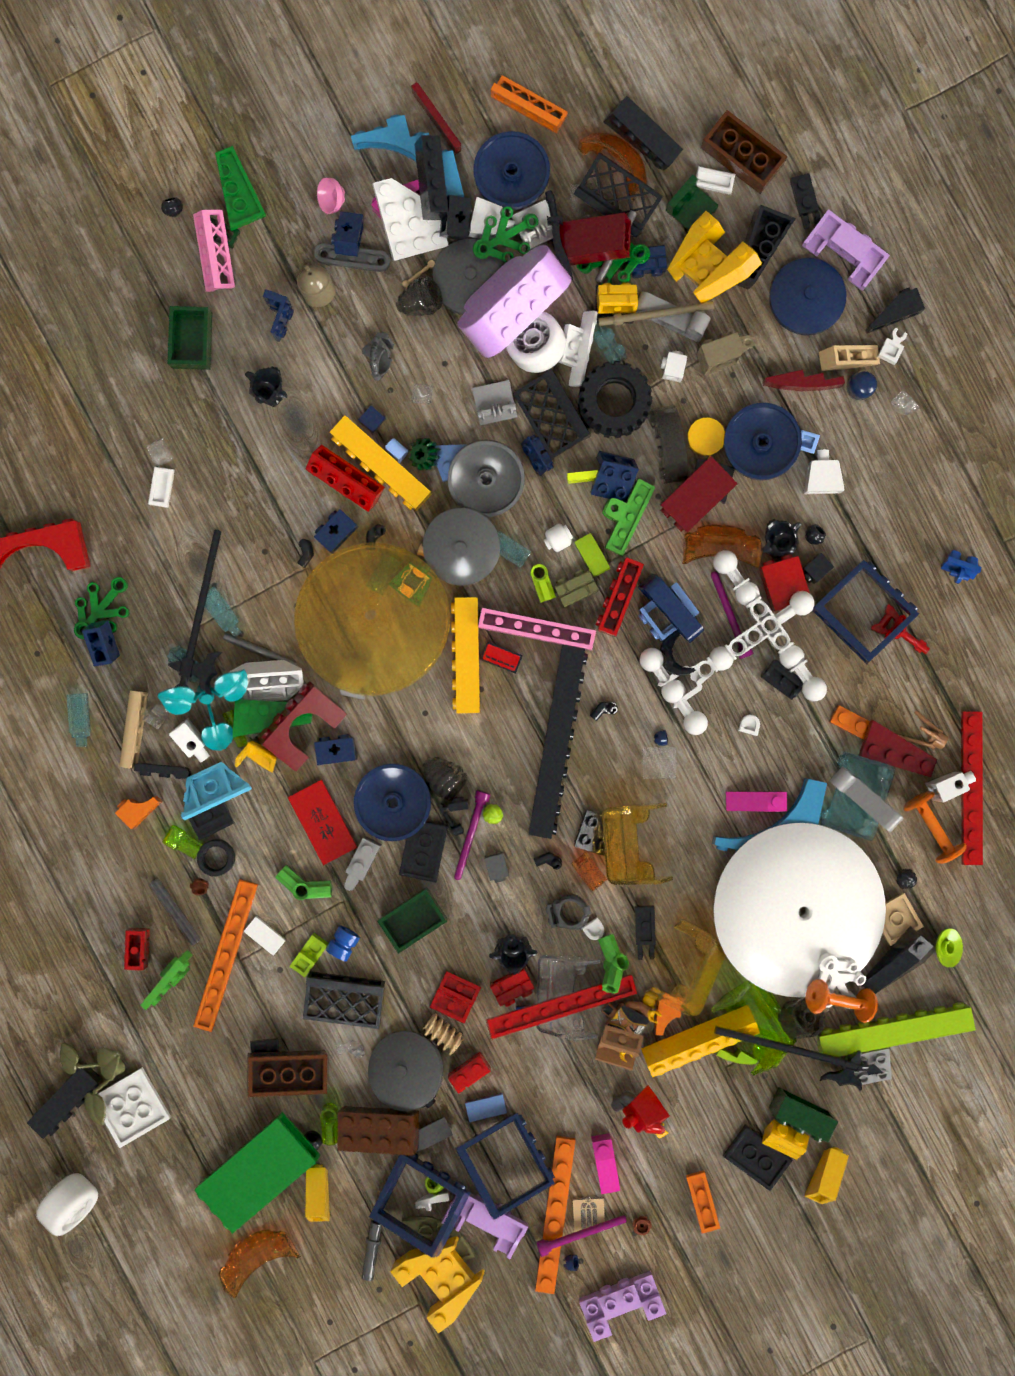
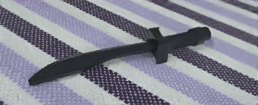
M552 190L545 192V199L550 211V217L547 216V225H552L556 258L570 275L571 280H573L569 260L560 239L559 224L563 226L562 215L558 216L555 195Z

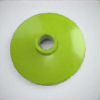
M947 928L937 938L936 954L943 966L954 967L962 957L963 943L961 936L956 930Z

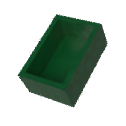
M169 306L167 364L172 369L210 370L211 310L208 307Z
M428 887L381 916L377 922L399 954L445 924L448 918Z
M778 1087L769 1106L773 1113L772 1116L776 1118L777 1122L785 1126L788 1123L794 1126L793 1129L801 1134L807 1132L811 1135L812 1139L822 1143V1140L829 1143L838 1124V1120L830 1111Z

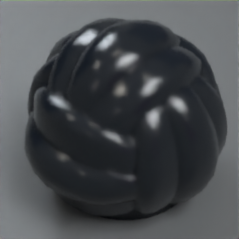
M177 197L165 199L161 204L162 212L169 217H177L183 209V204Z
M817 524L808 526L805 534L806 541L812 545L822 544L826 536L825 531Z
M902 869L896 882L901 889H908L916 885L917 877L912 869Z
M316 1131L305 1133V1138L318 1150L323 1144L321 1135Z

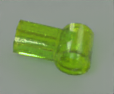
M171 825L162 840V843L174 850L178 849L193 859H196L197 853L203 845L175 825Z
M326 1103L320 1113L323 1144L327 1146L335 1145L338 1142L339 1110L334 1103ZM331 1111L333 1112L334 1116L327 1117L325 1115V1112Z

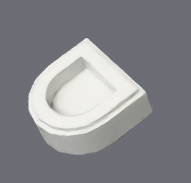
M754 715L744 716L740 721L738 731L757 736L760 728L759 719Z
M595 917L582 927L587 937L592 940H598L604 934V927L598 917Z

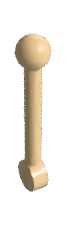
M433 260L428 261L427 266L410 279L402 282L403 287H409L413 280L429 268L433 269L435 262Z

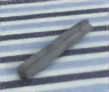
M155 879L149 886L190 945H195L200 941L198 934L160 880Z

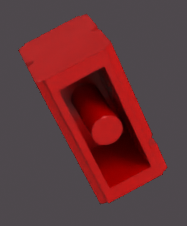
M129 928L126 930L124 970H145L148 968V937L150 928Z
M525 967L518 974H507L490 983V988L500 1007L503 1005L508 1007L514 1004L516 998L520 996L525 998L533 993L532 990L535 989Z
M478 1052L449 1072L448 1079L459 1094L466 1087L471 1086L491 1072V1067L482 1053Z

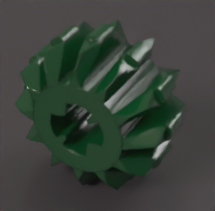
M418 438L416 442L411 443L413 449L408 450L411 453L408 459L413 460L412 466L417 467L419 470H431L432 466L438 465L436 459L441 457L437 455V452L441 449L435 448L437 443L431 441L430 438Z

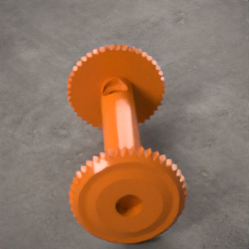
M926 791L909 800L904 805V810L910 811L917 808L943 851L935 861L939 864H944L963 854L967 846L965 843L956 846L952 845L927 804V801L935 794L932 791Z
M822 979L813 980L807 988L805 1000L808 1009L812 1013L819 1014L825 1010L827 1004L853 1009L858 1021L864 1023L871 1021L876 1015L878 1000L871 989H862L855 998L829 993V987Z

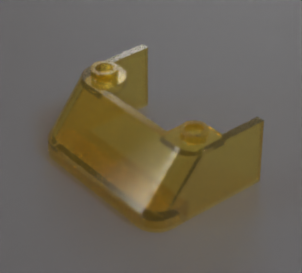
M667 803L616 806L606 808L603 811L602 825L606 874L611 884H662L673 880V876H655L653 865L647 861L639 860L637 824L644 823L649 819L650 809L667 807Z
M682 920L676 923L674 928L694 937L696 948L704 953L690 988L685 985H678L672 990L671 995H668L655 987H651L645 991V994L693 1017L702 1012L726 955L720 943L710 933Z

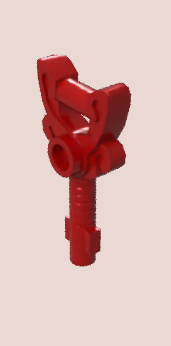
M888 604L885 606L884 617L879 624L872 625L871 630L879 634H885L884 638H886L906 619V616H899L897 611ZM893 618V626L889 629H886L885 627ZM907 627L894 638L899 639L902 637L914 646L913 649L919 653L927 654L930 650L926 646L927 643L922 639L918 640L906 631Z

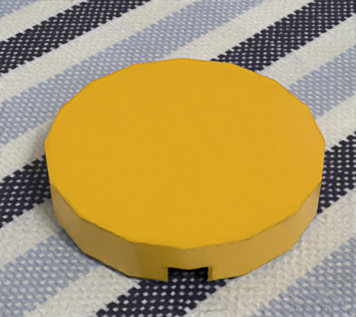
M701 418L690 426L687 433L688 444L696 454L710 456L716 454L724 445L725 430L717 420Z

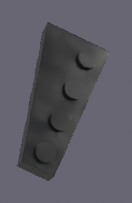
M628 96L621 100L603 121L608 127L650 159L658 169L663 171L674 162L683 150Z
M760 205L754 211L744 243L756 252L762 264L748 278L736 284L737 286L750 289L756 283L796 218Z

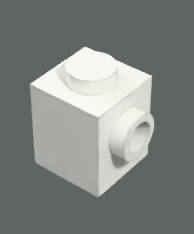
M672 351L668 352L667 358L663 357L661 368L664 369L662 379L676 382L682 381L687 356L683 355V352Z

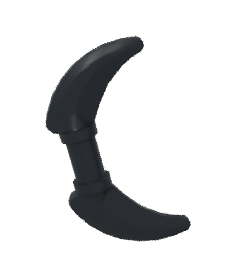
M675 631L666 637L660 647V651L666 657L664 668L674 675H688L695 672V668L679 665L672 654L673 645L681 635L678 631Z

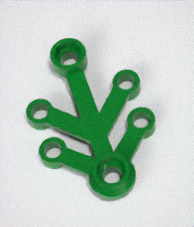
M503 207L500 211L501 218L496 235L489 240L491 229L496 226L497 219L494 216H487L484 219L485 226L482 237L473 245L474 255L479 259L492 256L501 259L504 263L508 262L505 260L506 254L510 255V260L514 258L512 252L506 251L503 253L493 249L498 244L517 250L520 254L528 253L530 251L528 243H519L509 238L525 229H535L538 225V217L532 213L523 216L521 223L505 231L509 218L513 216V210L511 207ZM505 209L509 210V216H505ZM489 218L493 220V224L491 226L488 224ZM530 218H533L534 220L533 225L529 224ZM523 244L526 246L525 252L521 250ZM482 245L485 246V252H484V253H482V252L480 251V247H481Z
M630 242V257L613 260L604 278H608L607 283L612 284V277L624 262L630 261L626 268L618 273L619 281L621 283H628L631 279L630 274L635 267L649 259V248L643 244L634 245ZM640 253H644L643 256L638 257ZM604 261L578 264L576 266L581 273L587 274L594 268L602 267ZM623 275H627L625 279H621Z
M121 577L114 578L111 581L112 589L100 604L98 601L100 586L94 582L87 585V591L90 595L91 615L88 619L86 618L85 608L88 606L87 599L77 598L75 606L77 607L79 622L74 626L76 637L84 639L81 631L82 627H87L90 623L96 622L97 619L118 616L127 618L130 611L124 606L118 609L106 610L119 593L127 590L128 583L125 579ZM119 582L123 583V587L121 589L117 587ZM92 585L96 586V591L94 592L91 591ZM80 600L84 601V605L82 607L79 606ZM122 609L126 610V614L124 616L120 614V611ZM109 621L110 624L112 623L114 625V629L112 630V632H116L118 628L117 624L115 622Z

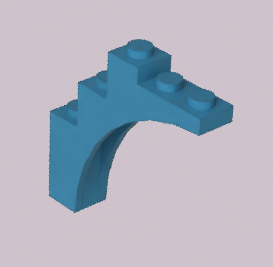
M397 114L386 119L388 127L379 126L372 131H359L351 136L354 150L366 148L386 149L405 155L416 162L414 144L421 135H429V132H419L410 137L405 115ZM442 150L447 196L464 197L453 150Z
M804 778L801 791L794 804L772 826L744 837L726 838L713 836L712 844L717 845L716 849L728 851V848L735 849L736 853L748 840L767 829L789 823L818 825L827 783Z

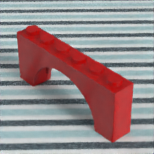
M65 519L62 521V524L55 525V523L43 525L44 528L41 529L28 528L25 529L24 533L20 534L18 532L7 533L6 537L0 538V568L13 553L31 546H43L52 549L62 558L69 571L91 567L81 523L74 519Z

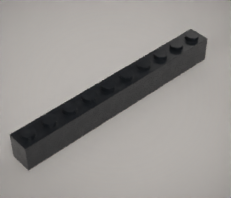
M562 645L528 835L552 839V835H556L558 824L554 823L555 816H559L561 809L558 799L563 797L564 786L561 785L562 778H566L568 767H565V760L570 758L571 753L568 743L569 740L573 741L575 730L571 729L572 721L576 722L578 710H575V704L580 702L581 691H578L579 683L583 684L585 674L581 670L582 665H586L588 654L585 653L583 648Z

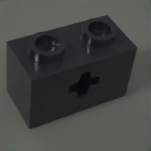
M448 195V213L441 220L439 237L457 240L466 239L471 231V225L469 224L472 214L471 198Z

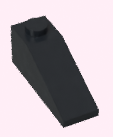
M908 287L899 291V295L866 329V333L921 314L925 307L918 288L911 290Z

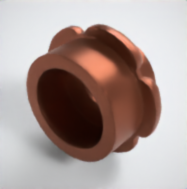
M202 878L195 879L193 883H190L192 893L194 895L206 894L209 883Z
M639 1216V1218H635L633 1221V1230L636 1234L646 1235L652 1227L651 1221L646 1216Z

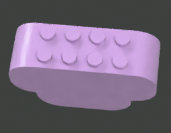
M537 246L523 257L517 256L506 262L470 296L464 305L466 312L459 319L458 327L482 356L486 358L492 357L507 347L567 289L571 283V277L547 246Z

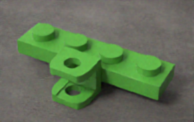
M637 479L626 503L616 498L606 502L602 514L606 518L617 522L606 543V549L623 556L654 492L655 486ZM611 506L615 508V512L611 510Z
M187 950L179 958L175 957L160 973V976L163 978L140 1006L145 1010L151 1005L155 1007L162 999L160 995L164 996L172 986L175 987L190 970L188 967L190 963L188 961L193 954Z

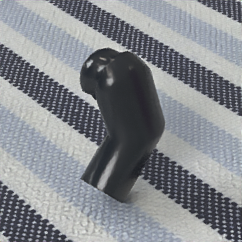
M377 524L367 531L366 550H375L376 540L386 532V528L383 525Z
M301 539L298 545L301 547L303 555L297 563L306 568L314 556V550L310 540Z
M600 702L589 716L597 721L602 714H616L618 707L614 702Z
M551 852L533 858L536 867L545 863L552 866L555 870L562 867L561 858Z

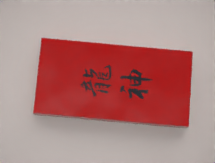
M323 780L288 797L323 865L358 847Z

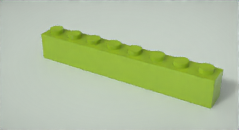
M957 1002L952 1004V1007L937 1006L934 1007V1010H917L915 1014L911 1015L900 1013L895 1018L890 1019L889 1017L877 1018V1021L858 1022V1025L854 1026L843 1024L838 1029L823 1028L820 1030L821 1032L816 1033V1039L820 1053L841 1057L850 1055L858 1050L861 1052L975 1031L976 1029L971 1007L964 1004V1002Z

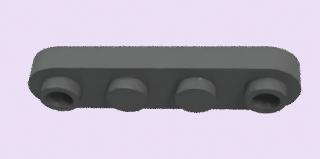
M326 243L317 245L314 250L316 260L324 265L384 272L390 267L389 255L384 251L359 248L358 257L335 254L334 245ZM324 252L328 253L325 258L321 257ZM379 260L384 261L383 265H378L377 263Z

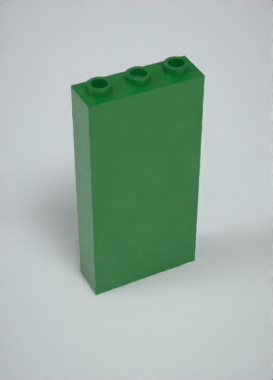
M282 1111L203 1179L194 1191L198 1198L207 1204L211 1213L216 1215L221 1220L223 1226L233 1234L311 1168L321 1155Z

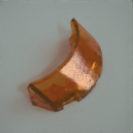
M604 133L590 134L580 139L578 150L584 155H587L589 152H595L598 155L606 149L632 175L647 184L644 163L637 151L628 142L617 136ZM635 182L629 184L630 195L640 193L639 185Z
M714 524L697 527V531L684 534L682 564H687L699 558L715 556L722 550H729L736 555L737 560L759 568L763 552L761 539L756 535L749 536L745 534L744 529L729 525Z
M267 1229L255 1232L241 1240L228 1254L229 1259L225 1266L220 1268L219 1277L223 1290L235 1298L247 1278L263 1264L280 1257H296L297 1259L301 1257L288 1234L281 1230L271 1231Z

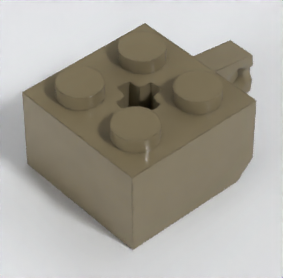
M728 332L721 335V338L715 341L711 338L702 342L703 345L700 346L696 355L704 376L735 365L743 352L753 348L754 343L751 336L739 337L738 332L734 334Z

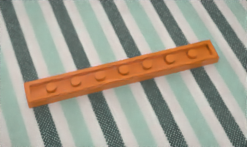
M243 879L238 881L193 1027L209 1032L213 1031L258 888L256 883Z

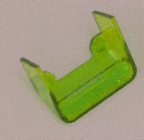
M749 980L723 995L711 1009L712 1013L722 1009L731 1012L748 1005L760 1031L755 1036L793 1046L797 1042L795 1029L772 993L756 986ZM754 1044L753 1055L759 1063L752 1070L751 1074L754 1076L776 1068L788 1052Z

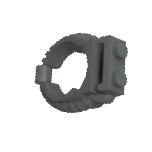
M378 332L370 343L362 349V354L370 359L371 375L376 381L384 377L392 363V359L389 358L391 352L388 348L393 349L394 344L386 332Z
M566 894L560 900L555 899L554 903L546 905V913L549 915L548 923L551 925V928L559 926L560 928L566 927L570 930L582 929L588 922V915L591 914L590 905H586V902L581 897H578V895L575 896V894ZM573 901L583 908L584 915L581 921L572 922L564 916L563 906L565 902Z

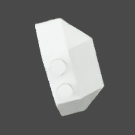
M285 660L249 662L229 671L236 672L245 669L248 686L245 694L240 698L245 700H289L304 685L302 668Z

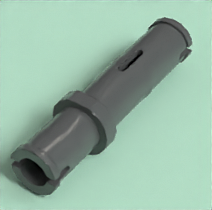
M375 1220L370 1221L369 1236L366 1237L367 1248L361 1279L365 1281H372L374 1279L378 1247L381 1244L382 1225Z

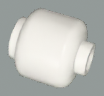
M557 524L545 532L546 539H544V542L548 549L553 548L555 552H559L571 545L573 536L566 525Z

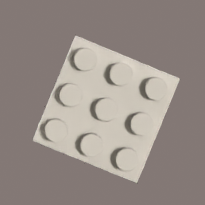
M143 1067L97 1093L103 1098L106 1105L104 1122L119 1148L171 1118Z

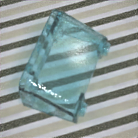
M844 751L843 755H840L837 766H840L839 768L843 766L850 770L886 801L895 768L888 764ZM837 788L830 808L828 807L826 810H823L820 815L821 825L869 841L874 839L879 825L857 803Z

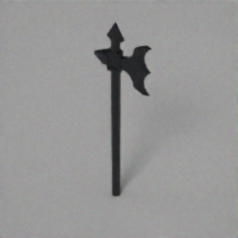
M216 529L212 537L186 657L182 658V662L168 663V666L179 672V676H181L180 683L175 687H188V679L193 674L198 677L200 688L209 695H213L209 688L210 681L218 674L215 670L214 662L222 652L207 654L206 659L199 664H194L193 657L222 532Z
M718 1026L715 1027L714 1033L717 1035L842 1066L843 1069L836 1072L828 1071L820 1078V1081L827 1079L836 1081L839 1087L853 1085L859 1091L862 1090L861 1079L854 1075V1071H865L868 1075L884 1073L875 1064H863L860 1050L850 1054V1056L840 1058Z

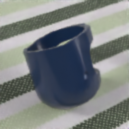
M858 371L852 374L846 384L848 394L855 400H864L871 397L877 389L876 377L868 371Z

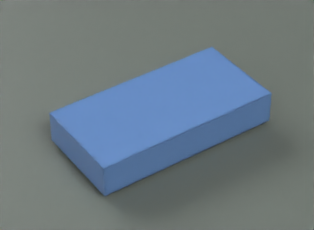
M503 1093L465 1102L469 1122L507 1113Z

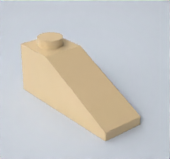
M841 345L819 352L821 371H836L879 365L880 358L877 357L879 354L878 345Z

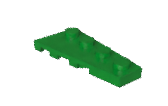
M233 146L216 152L215 156L231 231L266 217Z
M236 700L232 738L257 734L264 728H268L272 724L273 718L286 708L287 702ZM312 713L298 716L293 720L290 727L311 724Z

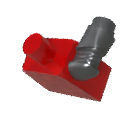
M649 1085L637 1095L630 1091H624L623 1095L614 1097L611 1107L616 1112L623 1109L626 1117L622 1119V1123L627 1129L634 1127L638 1133L645 1131L646 1133L656 1134L658 1138L669 1134L665 1130L663 1122L670 1115Z

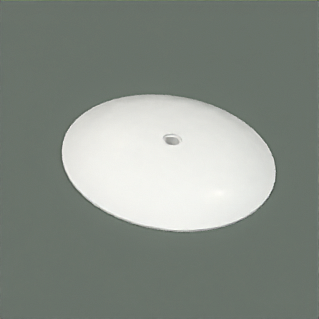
M810 823L779 825L767 829L748 840L736 851L725 866L714 898L716 933L720 945L731 964L740 974L756 986L771 993L787 997H805L810 983L813 980L819 979L822 970L819 968L818 961L824 954L834 955L837 960L849 961L853 959L859 964L857 972H860L877 949L885 924L886 906L884 890L876 868L869 857L856 843L845 835L825 826ZM804 906L806 912L804 915L799 916L798 911ZM836 968L838 972L850 973L847 968ZM830 974L828 975V977H827V979H826L827 985H828V983H829V981H830V978H831Z

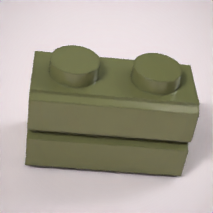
M584 569L579 570L573 574V578L567 580L565 577L556 582L557 586H554V590L563 608L599 591L589 570L586 572Z

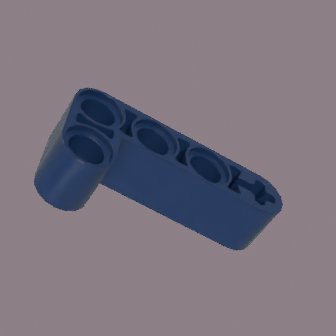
M651 574L638 586L644 596L653 601L686 641L691 643L704 631L701 624L658 575Z

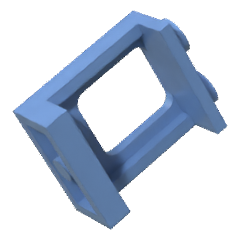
M677 582L669 587L694 617L700 613ZM650 601L638 610L640 613L638 617L644 625L648 624L650 626V633L655 640L659 638L662 641L677 629L671 624L663 631L659 630L648 615L651 610L657 607L653 601Z

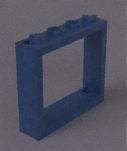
M863 560L815 605L812 611L865 664H868L919 613L917 612L918 608L912 602L908 603L903 598L904 595L900 590L889 585L890 581L884 575L880 576L876 572V567L871 562ZM862 570L909 615L872 652L860 643L824 607Z
M518 1113L511 1114L455 1147L493 1220L555 1184L553 1171L550 1167L547 1168L543 1162L546 1160L544 1154L540 1149L537 1151L534 1145L536 1140L531 1132H527L525 1128L527 1123L522 1115H518ZM514 1122L544 1181L496 1208L466 1149L509 1123Z
M399 1155L369 1217L431 1258L438 1257L471 1191L466 1189L462 1182H455L450 1179L451 1176L444 1171L439 1172L434 1169L435 1166L428 1161L423 1162L418 1159L419 1155ZM406 1164L457 1195L434 1243L384 1211Z

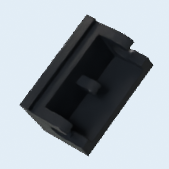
M773 660L761 676L762 679L791 700L796 698L802 690L803 682L794 672L790 673V669L785 668L777 660Z

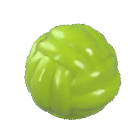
M489 804L483 810L484 821L489 824H498L503 818L502 810L497 804Z
M425 1178V1186L430 1194H437L444 1189L443 1186L432 1179Z

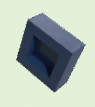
M370 406L358 420L374 433L386 419L375 408Z

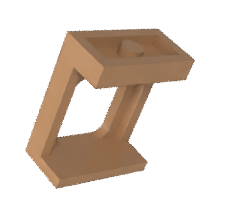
M605 1025L595 1060L633 1070L635 1058L640 1053L643 1036ZM617 1051L626 1053L624 1058L625 1060H627V1062H624L620 1058V1053H618Z

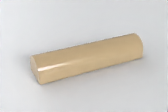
M131 690L129 692L119 767L134 768L135 764L139 762L148 697L147 692Z

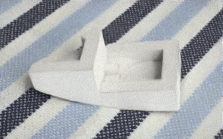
M444 1188L437 1194L429 1193L415 1202L416 1209L426 1208V1211H431L432 1203L450 1201V1191Z

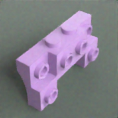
M829 209L802 245L816 257L827 245L854 265L856 269L848 278V281L862 291L890 256L874 244L869 236L858 232L853 224L846 223Z
M471 1193L454 1226L455 1230L459 1232L466 1219L467 1222L498 1237L493 1245V1250L496 1252L499 1250L507 1254L509 1259H511L517 1245L528 1229V1223L511 1215L510 1211L493 1220L480 1195L477 1194L475 1196ZM455 1195L453 1201L450 1203L447 1211L445 1212L442 1218V1224L457 1195ZM495 1204L496 1208H499L500 1206L503 1205V1204H499V1205Z
M651 1271L630 1279L623 1278L615 1285H605L599 1291L579 1298L580 1306L594 1342L611 1336L612 1333L607 1320L643 1307L648 1321L666 1314Z

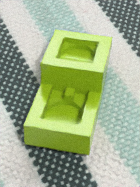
M591 533L574 542L593 578L610 569Z
M313 933L289 967L305 978L329 943L316 933Z
M739 1047L735 1054L725 1048L715 1053L725 1060L739 1064L751 1065L756 1064L758 1061L753 1055Z

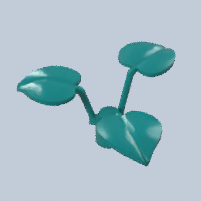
M245 669L222 674L216 679L215 688L211 687V685L209 687L213 695L204 692L200 685L195 693L194 690L185 686L169 688L158 693V698L165 709L174 715L187 713L191 709V703H195L198 698L201 703L206 704L212 726L203 728L201 738L208 748L221 751L226 749L232 742L233 728L224 722L215 724L210 703L214 700V694L219 698L224 696L229 702L239 700L247 690L248 678Z

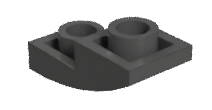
M445 1117L419 1128V1149L417 1152L453 1135Z

